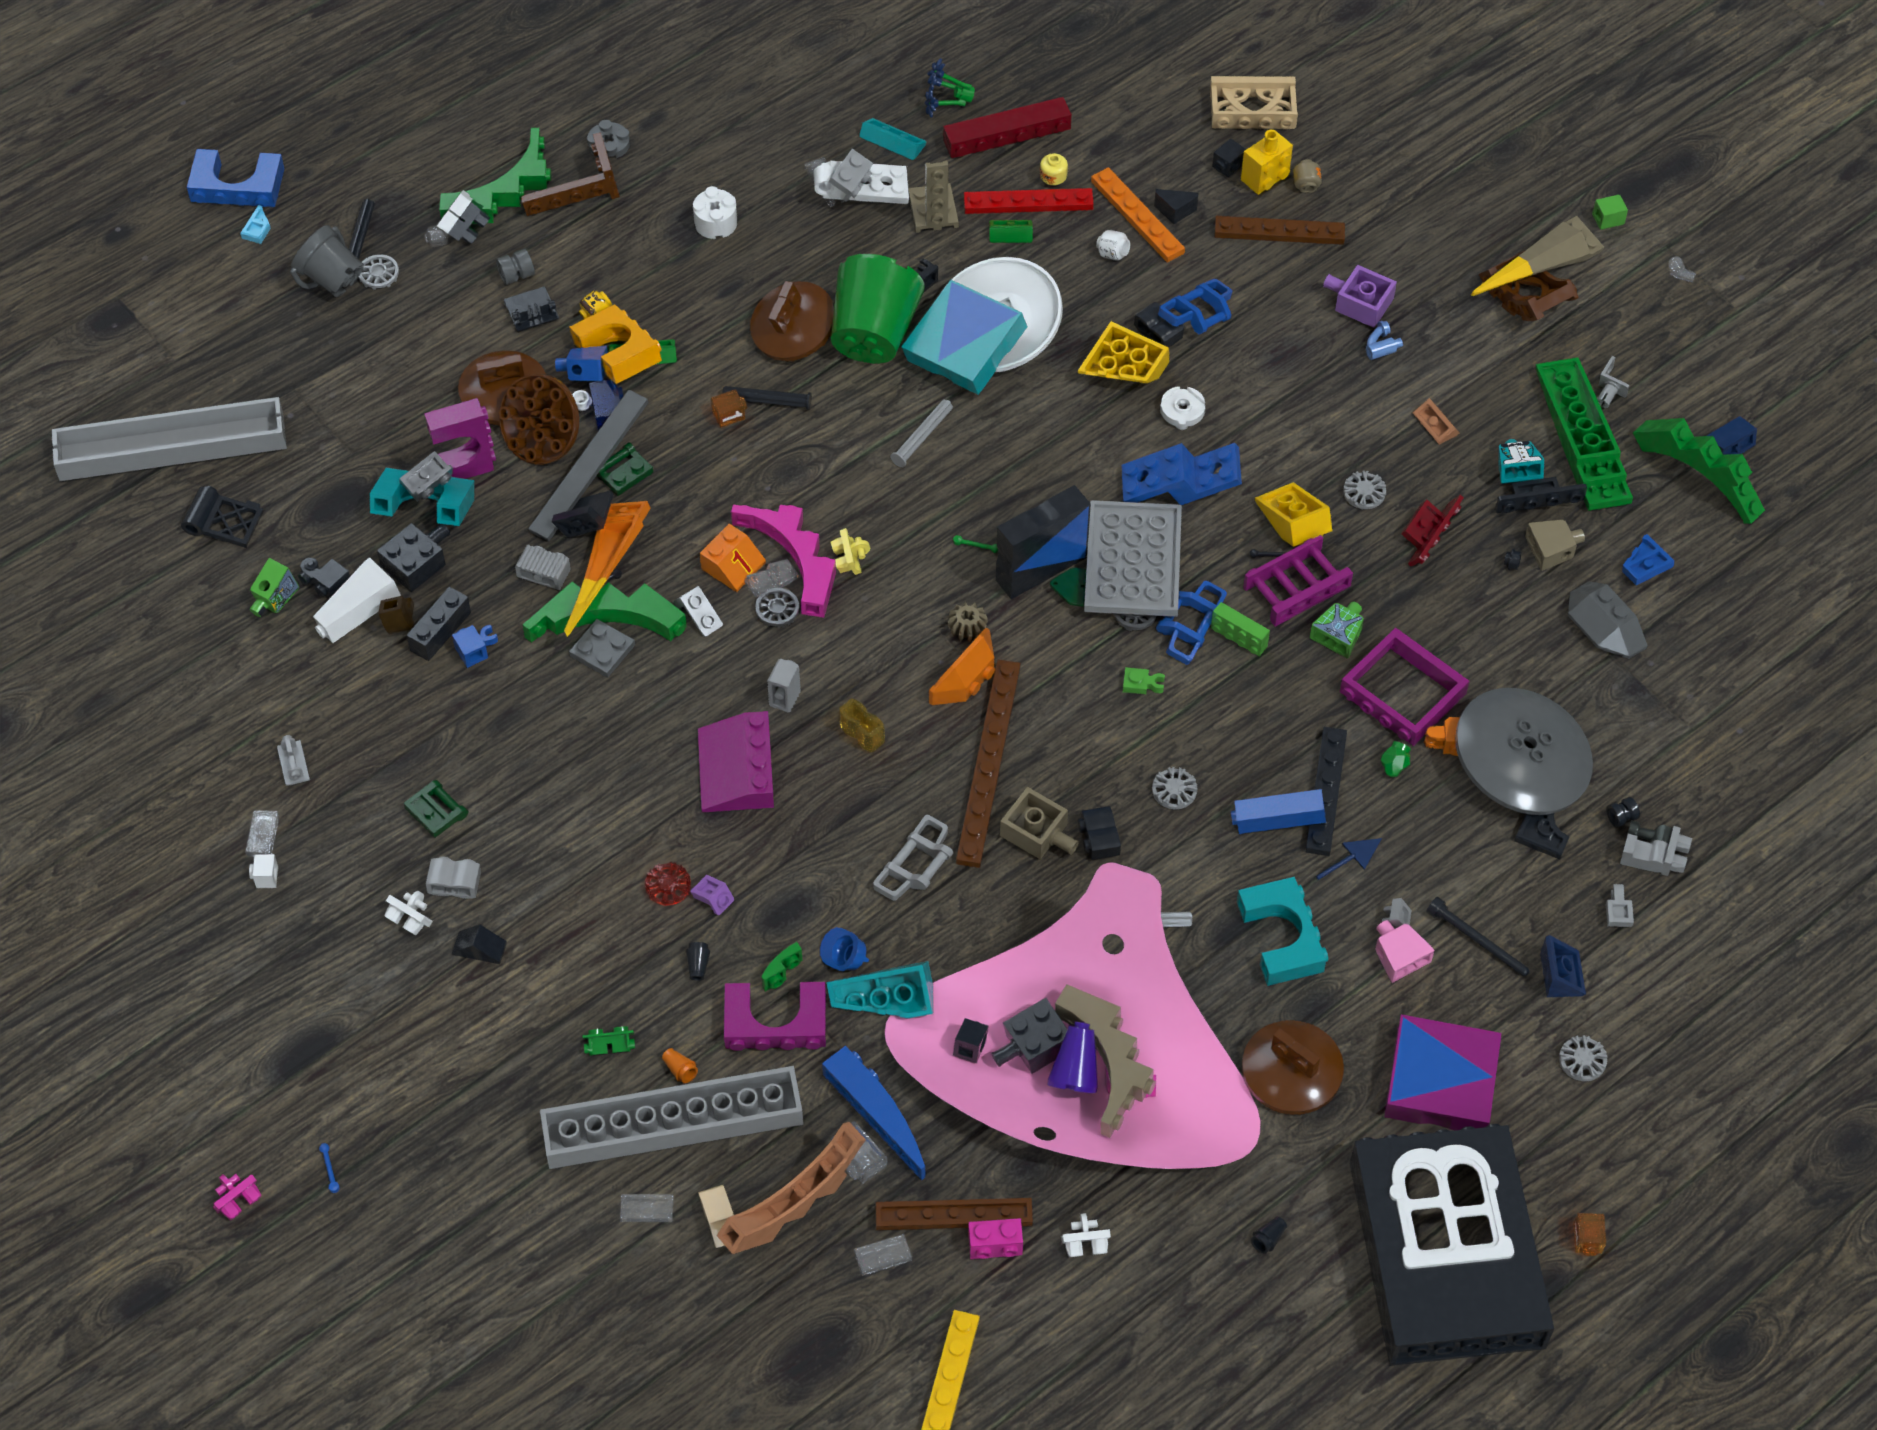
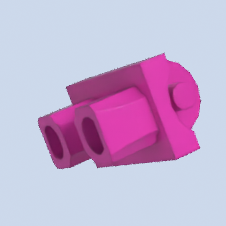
M222 1174L219 1177L222 1185L216 1188L215 1191L219 1196L225 1191H228V1193L216 1201L213 1208L217 1213L221 1211L231 1221L242 1212L235 1202L237 1198L242 1195L249 1205H252L261 1198V1193L256 1186L257 1180L251 1174L234 1187L233 1185L240 1181L238 1175L235 1174L228 1179Z

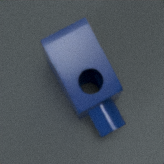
M607 346L571 349L567 358L555 359L556 372L567 371L569 380L603 381L606 374L601 356L608 353Z

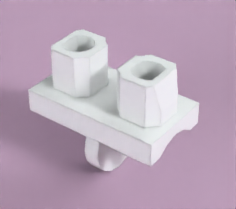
M416 891L412 895L407 892L403 898L408 901L407 905L389 895L386 901L390 905L384 916L398 924L404 913L408 914L409 918L403 926L404 929L417 935L424 925L429 927L433 922L416 911L418 908L423 911L427 908V904L423 902L424 894L420 891Z
M1086 1213L1080 1214V1221L1071 1222V1229H1081L1082 1232L1063 1234L1061 1236V1241L1066 1246L1068 1257L1083 1256L1082 1242L1091 1241L1093 1255L1106 1254L1108 1248L1107 1239L1111 1237L1110 1229L1089 1232L1088 1228L1098 1227L1097 1220L1087 1221Z

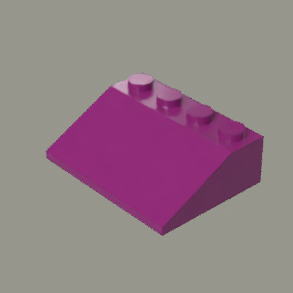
M768 711L742 713L698 728L702 812L774 808Z

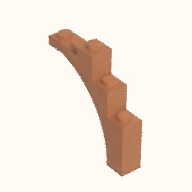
M850 1122L843 1123L827 1147L798 1176L763 1202L742 1213L728 1217L716 1236L732 1254L772 1242L784 1223L804 1217L817 1198L833 1194L837 1191L847 1176L845 1170L866 1139Z

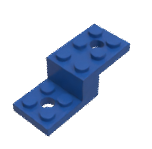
M1181 443L1122 464L1123 501L1137 503L1169 492L1180 505L1238 486L1242 484L1239 447L1236 443L1194 457ZM1222 467L1217 474H1214L1217 468ZM1145 475H1148V476L1145 478V481H1142V482H1141L1142 478H1143Z

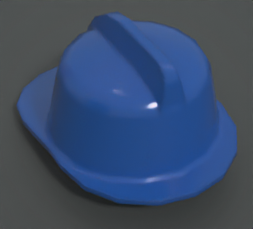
M836 927L825 934L820 946V956L826 965L839 971H853L858 969L863 962H869V959L866 957V944L854 933Z

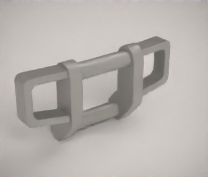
M925 815L915 830L907 837L906 844L892 862H888L885 865L884 870L874 880V890L893 901L901 897L909 888L926 890L930 885V879L943 862L949 860L953 855L952 849L943 844L948 834V826L930 815ZM927 825H931L941 831L936 843L920 835ZM915 847L934 858L922 875L912 874L900 867ZM888 875L903 883L896 891H891L881 885Z

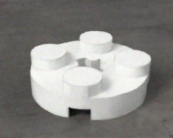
M1174 387L1163 395L1160 413L1168 423L1175 425L1180 430H1185L1188 426H1193L1201 421L1205 414V400L1202 394L1193 388L1187 387L1186 390ZM1178 405H1187V409H1180Z

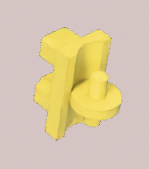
M846 528L840 530L841 537L831 541V546L836 556L845 553V556L835 559L836 567L840 573L852 570L855 575L862 572L859 559H864L866 557L865 554L870 551L869 542L862 540L861 537H856L854 541L852 537H849Z

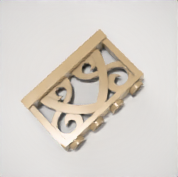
M1211 76L1212 128L1295 129L1298 117L1295 77ZM1217 97H1224L1225 100L1218 102ZM1248 97H1258L1262 102L1268 104L1257 111H1252L1240 103L1246 101ZM1282 97H1289V102L1283 101ZM1229 105L1225 111H1219L1220 108ZM1280 106L1287 108L1289 111H1284Z

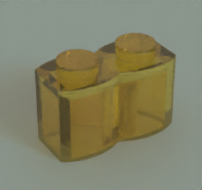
M851 698L839 708V720L842 730L849 736L856 738L862 748L874 752L885 742L884 724L877 716L868 713L861 702Z

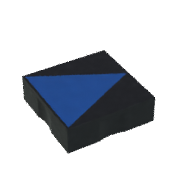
M1075 485L1047 499L1037 507L1025 511L997 526L998 558L996 561V582L1010 599L1021 595L1087 558L1091 503Z

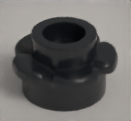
M1512 549L1511 552L1507 551L1504 565L1508 566L1509 571L1511 569L1518 570L1522 552L1515 551V549Z

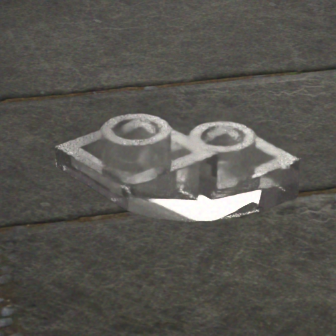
M788 559L768 564L765 571L747 575L745 583L754 596L759 597L769 589L782 588L798 579L799 574Z

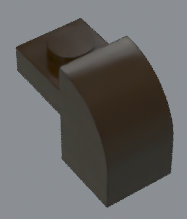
M402 595L380 601L378 614L388 634L412 630L415 626L412 618L414 602L411 597L404 599Z

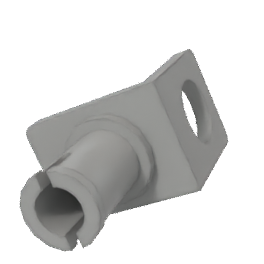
M1614 356L1610 358L1600 375L1599 386L1603 387V390L1599 397H1597L1600 406L1603 401L1605 402L1603 408L1609 407L1615 394L1624 398L1628 394L1629 385L1609 375L1614 367Z

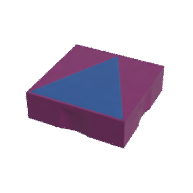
M1401 1014L1396 1034L1393 1069L1388 1087L1384 1117L1417 1124H1434L1454 1131L1469 1126L1474 1128L1488 1126L1490 1124L1502 1033Z

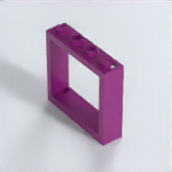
M1395 627L1342 679L1340 693L1346 696L1347 700L1357 704L1363 712L1376 718L1383 727L1395 732L1401 740L1404 739L1414 746L1426 734L1429 727H1434L1467 694L1470 681ZM1390 649L1449 691L1416 725L1357 683Z

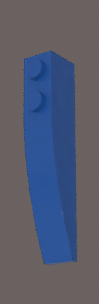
M844 1046L822 1063L823 1076L908 1167L923 1180L925 1178V1164L905 1118L894 1100L879 1082V1077L871 1068L867 1069L862 1064L863 1061L857 1052H851Z

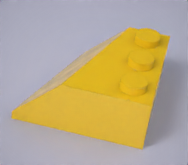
M1111 321L1078 369V373L1150 383L1159 379L1169 363V348Z

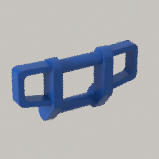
M1212 279L1197 285L1194 290L1182 296L1178 295L1161 305L1158 315L1173 326L1181 325L1190 320L1194 331L1202 334L1207 331V328L1231 318V311L1226 301L1231 298L1232 289L1219 280ZM1200 297L1215 308L1216 314L1204 320L1200 309L1190 303V301ZM1174 308L1182 315L1176 316L1172 314L1169 310Z
M1204 581L1195 593L1179 591L1178 610L1180 606H1191L1204 613L1205 616L1196 632L1179 622L1173 621L1175 616H1164L1163 620L1159 621L1156 630L1163 635L1172 636L1166 650L1169 656L1186 665L1190 664L1198 648L1202 647L1205 641L1204 636L1211 625L1214 609L1220 602L1223 603L1227 595L1225 590L1209 581ZM1203 590H1208L1217 595L1219 601L1215 605L1199 596V594ZM1176 637L1194 646L1190 655H1186L1174 648Z

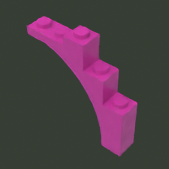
M733 505L731 511L732 525L756 529L768 535L782 545L796 562L804 583L801 599L802 614L824 618L836 575V560L828 557H817L820 547L819 534L811 531H801L803 509L793 505H780L778 512L770 509H758L746 505Z

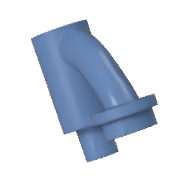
M1378 321L1377 328L1367 340L1366 353L1370 360L1395 353L1397 348L1403 346L1401 338L1395 340L1388 338L1376 342L1380 335L1386 337L1387 334H1390V326L1387 321Z

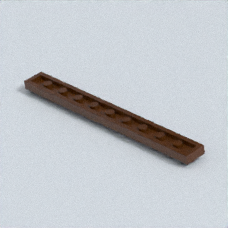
M997 660L956 858L957 865L976 868L981 866L1021 663Z

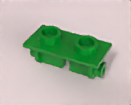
M628 1026L615 1027L613 1032L603 1033V1029L588 1030V1035H583V1039H588L589 1043L584 1044L585 1054L590 1053V1056L608 1054L607 1044H612L613 1053L631 1052V1049H635V1039H630L629 1035H634V1031H629Z

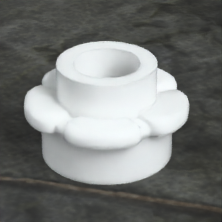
M578 390L572 394L579 411L587 410L589 405L592 404V398L589 397L586 391Z

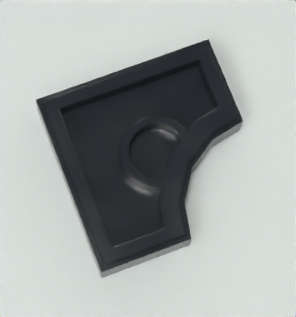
M1554 813L1544 815L1526 814L1515 837V842L1560 860L1570 836L1558 828L1555 823Z

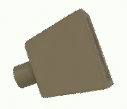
M1564 520L1528 523L1525 535L1541 571L1572 559L1577 547L1576 544L1585 541L1583 530L1570 531Z

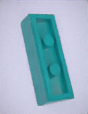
M874 118L863 122L860 131L861 138L911 160L918 156L927 143L923 139Z

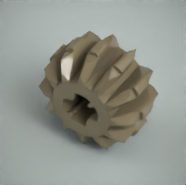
M965 601L963 607L956 604L955 610L950 611L948 627L951 629L953 636L959 635L960 641L967 638L971 642L972 637L977 638L986 628L988 618L984 614L983 607L977 608L976 603L968 606Z

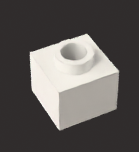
M274 854L254 856V864H250L249 875L250 879H254L256 888H276L278 864Z

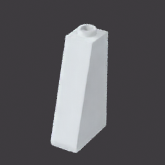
M371 558L365 560L313 616L317 623L315 629L322 638L327 637L334 643L379 611L381 600L401 596L394 580Z

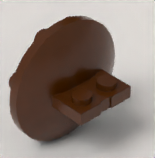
M785 281L783 285L767 293L756 306L750 323L753 341L763 354L775 360L795 361L807 357L824 346L832 332L834 303L828 293L816 284L802 281Z
M505 350L491 352L475 359L463 371L458 385L460 401L462 403L478 398L480 406H485L487 410L488 423L500 426L498 412L503 396L511 384L526 375L546 373L535 359L524 353Z
M530 374L516 380L505 392L498 414L501 433L508 448L518 458L531 464H549L563 458L574 445L579 430L578 407L567 386L550 375Z
M1295 1020L1274 1022L1260 1029L1249 1040L1242 1059L1243 1078L1251 1094L1264 1106L1276 1112L1291 1115L1311 1113L1328 1104L1337 1094L1344 1073L1343 1058L1334 1040L1320 1028Z

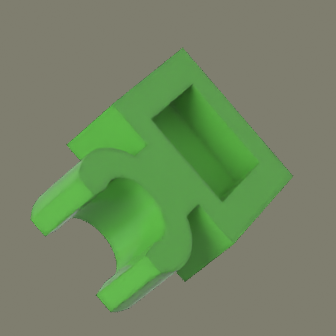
M1125 667L1123 692L1146 694L1147 689H1151L1155 693H1163L1164 685H1158L1156 682H1164L1165 675L1157 673L1149 676V670Z

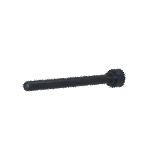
M1437 896L1431 902L1426 912L1433 918L1445 919L1520 975L1527 976L1529 974L1528 967L1450 912L1448 906L1445 905L1446 902Z

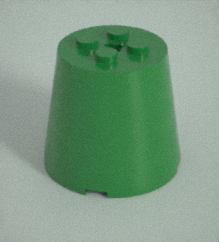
M857 254L847 257L846 262H841L837 274L831 343L835 349L856 361L872 364L891 361L899 349L924 292V282L915 270L909 266L904 268L895 264L896 260L876 254Z

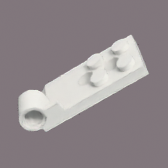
M841 161L821 163L820 166L814 169L815 191L823 195V198L843 200L846 195L829 182L831 176L842 163ZM873 164L869 170L872 173L868 179L870 184L860 183L859 186L862 188L857 196L849 198V200L908 204L909 193L906 166ZM882 182H888L890 185H883Z

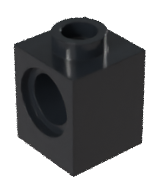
M1230 138L1214 152L1212 167L1226 177H1230L1242 167L1244 151L1247 149Z
M965 1018L955 1038L953 1056L977 1063L987 1041L989 1026Z

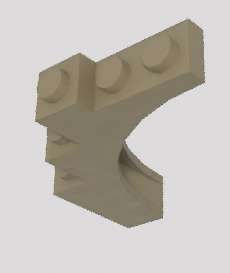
M1066 984L1055 1003V1011L1062 1021L1074 1026L1075 1021L1090 1024L1089 1029L1094 1030L1095 1048L1106 1065L1111 1083L1108 1105L1101 1119V1134L1110 1138L1114 1130L1118 1131L1124 1120L1123 1115L1126 1110H1131L1134 1101L1143 1102L1145 1096L1153 1092L1156 1081L1153 1080L1154 1069L1135 1062L1139 1055L1137 1038L1120 1031L1123 1024L1120 1006Z

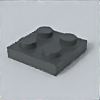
M596 619L572 647L569 654L571 658L608 678L633 649L635 640Z

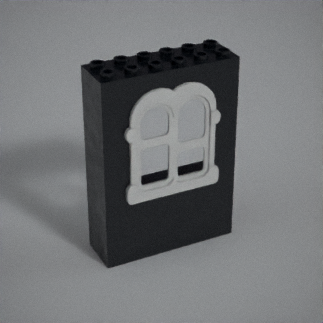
M1491 1124L1484 1128L1469 1126L1455 1131L1441 1129L1435 1133L1424 1134L1423 1132H1414L1408 1136L1392 1134L1379 1139L1364 1137L1355 1141L1350 1159V1168L1389 1366L1546 1349L1553 1334L1554 1325L1509 1126H1500L1499 1124ZM1458 1164H1467L1473 1167L1480 1178L1484 1203L1463 1207L1454 1206L1447 1180L1449 1169ZM1417 1168L1430 1171L1437 1181L1439 1195L1431 1198L1410 1199L1407 1196L1405 1187L1407 1173ZM1431 1208L1442 1209L1450 1246L1442 1249L1420 1250L1417 1245L1411 1212ZM1481 1215L1486 1216L1489 1219L1493 1242L1470 1246L1463 1245L1459 1236L1457 1219Z

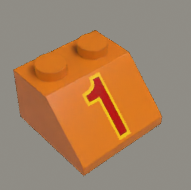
M728 524L700 552L701 569L735 592H738L766 563V559L750 538L731 524Z

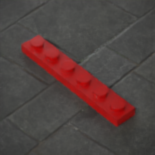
M1092 188L964 192L965 214L1093 210Z

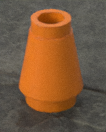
M672 1048L666 1050L662 1055V1060L677 1081L689 1083L696 1077L698 1068L691 1059Z

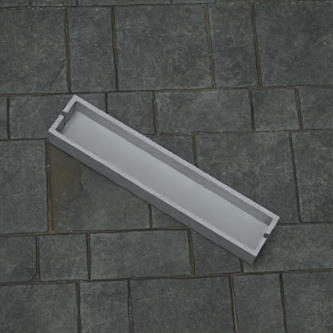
M279 397L56 428L52 429L54 467L59 481L287 449L283 410Z

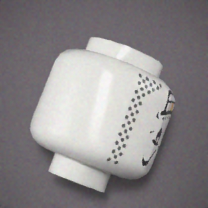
M1107 230L1098 237L1096 246L1102 257L1121 260L1130 250V241L1126 234L1122 232Z

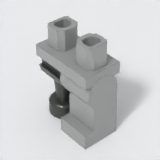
M1631 820L1620 864L1652 872H1661L1665 876L1669 875L1670 870L1683 873L1687 857L1674 853L1676 850L1688 854L1692 838L1679 834L1680 827L1673 826L1672 829L1666 825H1661L1656 830L1640 828L1639 822ZM1637 837H1640V838H1642V839H1645V840H1648V841H1651V842L1648 843V842H1644V841L1637 840Z

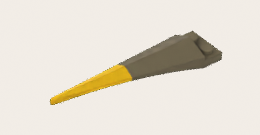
M1575 216L1566 222H1562L1477 287L1471 296L1540 272L1586 261L1602 252L1604 246L1578 216Z

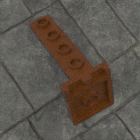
M601 132L593 134L595 143L591 144L594 156H599L596 158L598 171H603V173L522 196L521 200L527 216L610 193L611 199L620 197Z

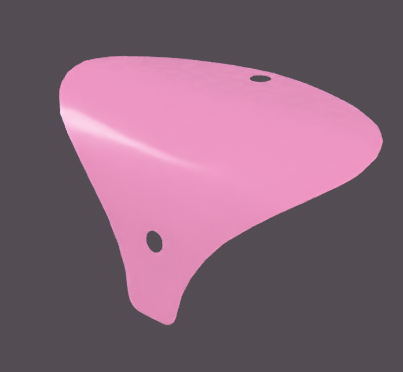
M1117 863L1103 864L1096 871L1086 893L1067 914L1051 927L1017 947L934 982L933 1014L913 1018L890 1015L886 1022L885 1039L892 1055L926 1089L972 1118L1037 1147L1084 1159L1128 1166L1162 1169L1206 1168L1242 1159L1253 1150L1260 1135L1258 1109L1242 1075L1192 1000L1173 962L1166 943L1161 919V885L1153 875ZM1109 934L1118 935L1124 942L1122 952L1115 955L1106 952L1102 945L1105 936ZM1066 984L1121 1007L1123 1024L1120 1031L1137 1038L1139 1055L1135 1062L1154 1069L1153 1075H1156V1097L1149 1096L1144 1098L1143 1102L1135 1100L1131 1110L1125 1111L1120 1129L1118 1131L1114 1130L1110 1138L1101 1134V1119L1108 1105L1110 1094L1107 1091L1105 1082L1106 1065L1097 1049L1098 1088L1096 1093L1078 1092L1073 1089H1060L1047 1085L1048 1077L1055 1061L1031 1074L1019 1056L999 1067L991 1055L992 1052L1010 1043L1006 1036L1003 1022L1044 998H1047L1055 1010V1003ZM965 1018L989 1026L987 1041L977 1063L953 1056L955 1038ZM1062 1021V1022L1064 1023V1025L1066 1026L1067 1029H1068L1069 1026H1072V1025H1070V1024H1068V1023ZM1038 1127L1050 1128L1056 1133V1138L1051 1141L1041 1140L1034 1135V1130Z

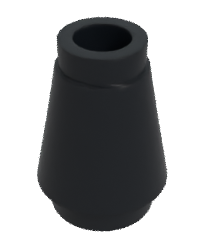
M692 942L689 943L688 949H686L689 978L691 980H704L711 952L706 943Z
M1276 1216L1254 1231L1251 1238L1253 1247L1263 1254L1273 1251L1287 1228L1286 1222L1281 1217Z

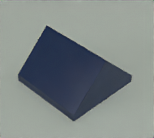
M1551 935L1546 936L1540 956L1547 997L1586 995L1579 950Z

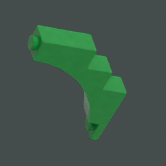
M571 582L523 624L525 638L532 643L536 638L543 636L547 629H550L556 635L565 632L564 630L581 588L574 582ZM608 582L600 589L574 628L593 624L598 619L601 622H618L640 626L652 630L671 641L676 636H680L687 626L685 613L645 583L628 598Z

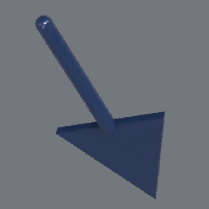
M1382 838L1342 843L1351 855L1318 874L1316 878L1318 880L1352 859H1355L1365 870Z

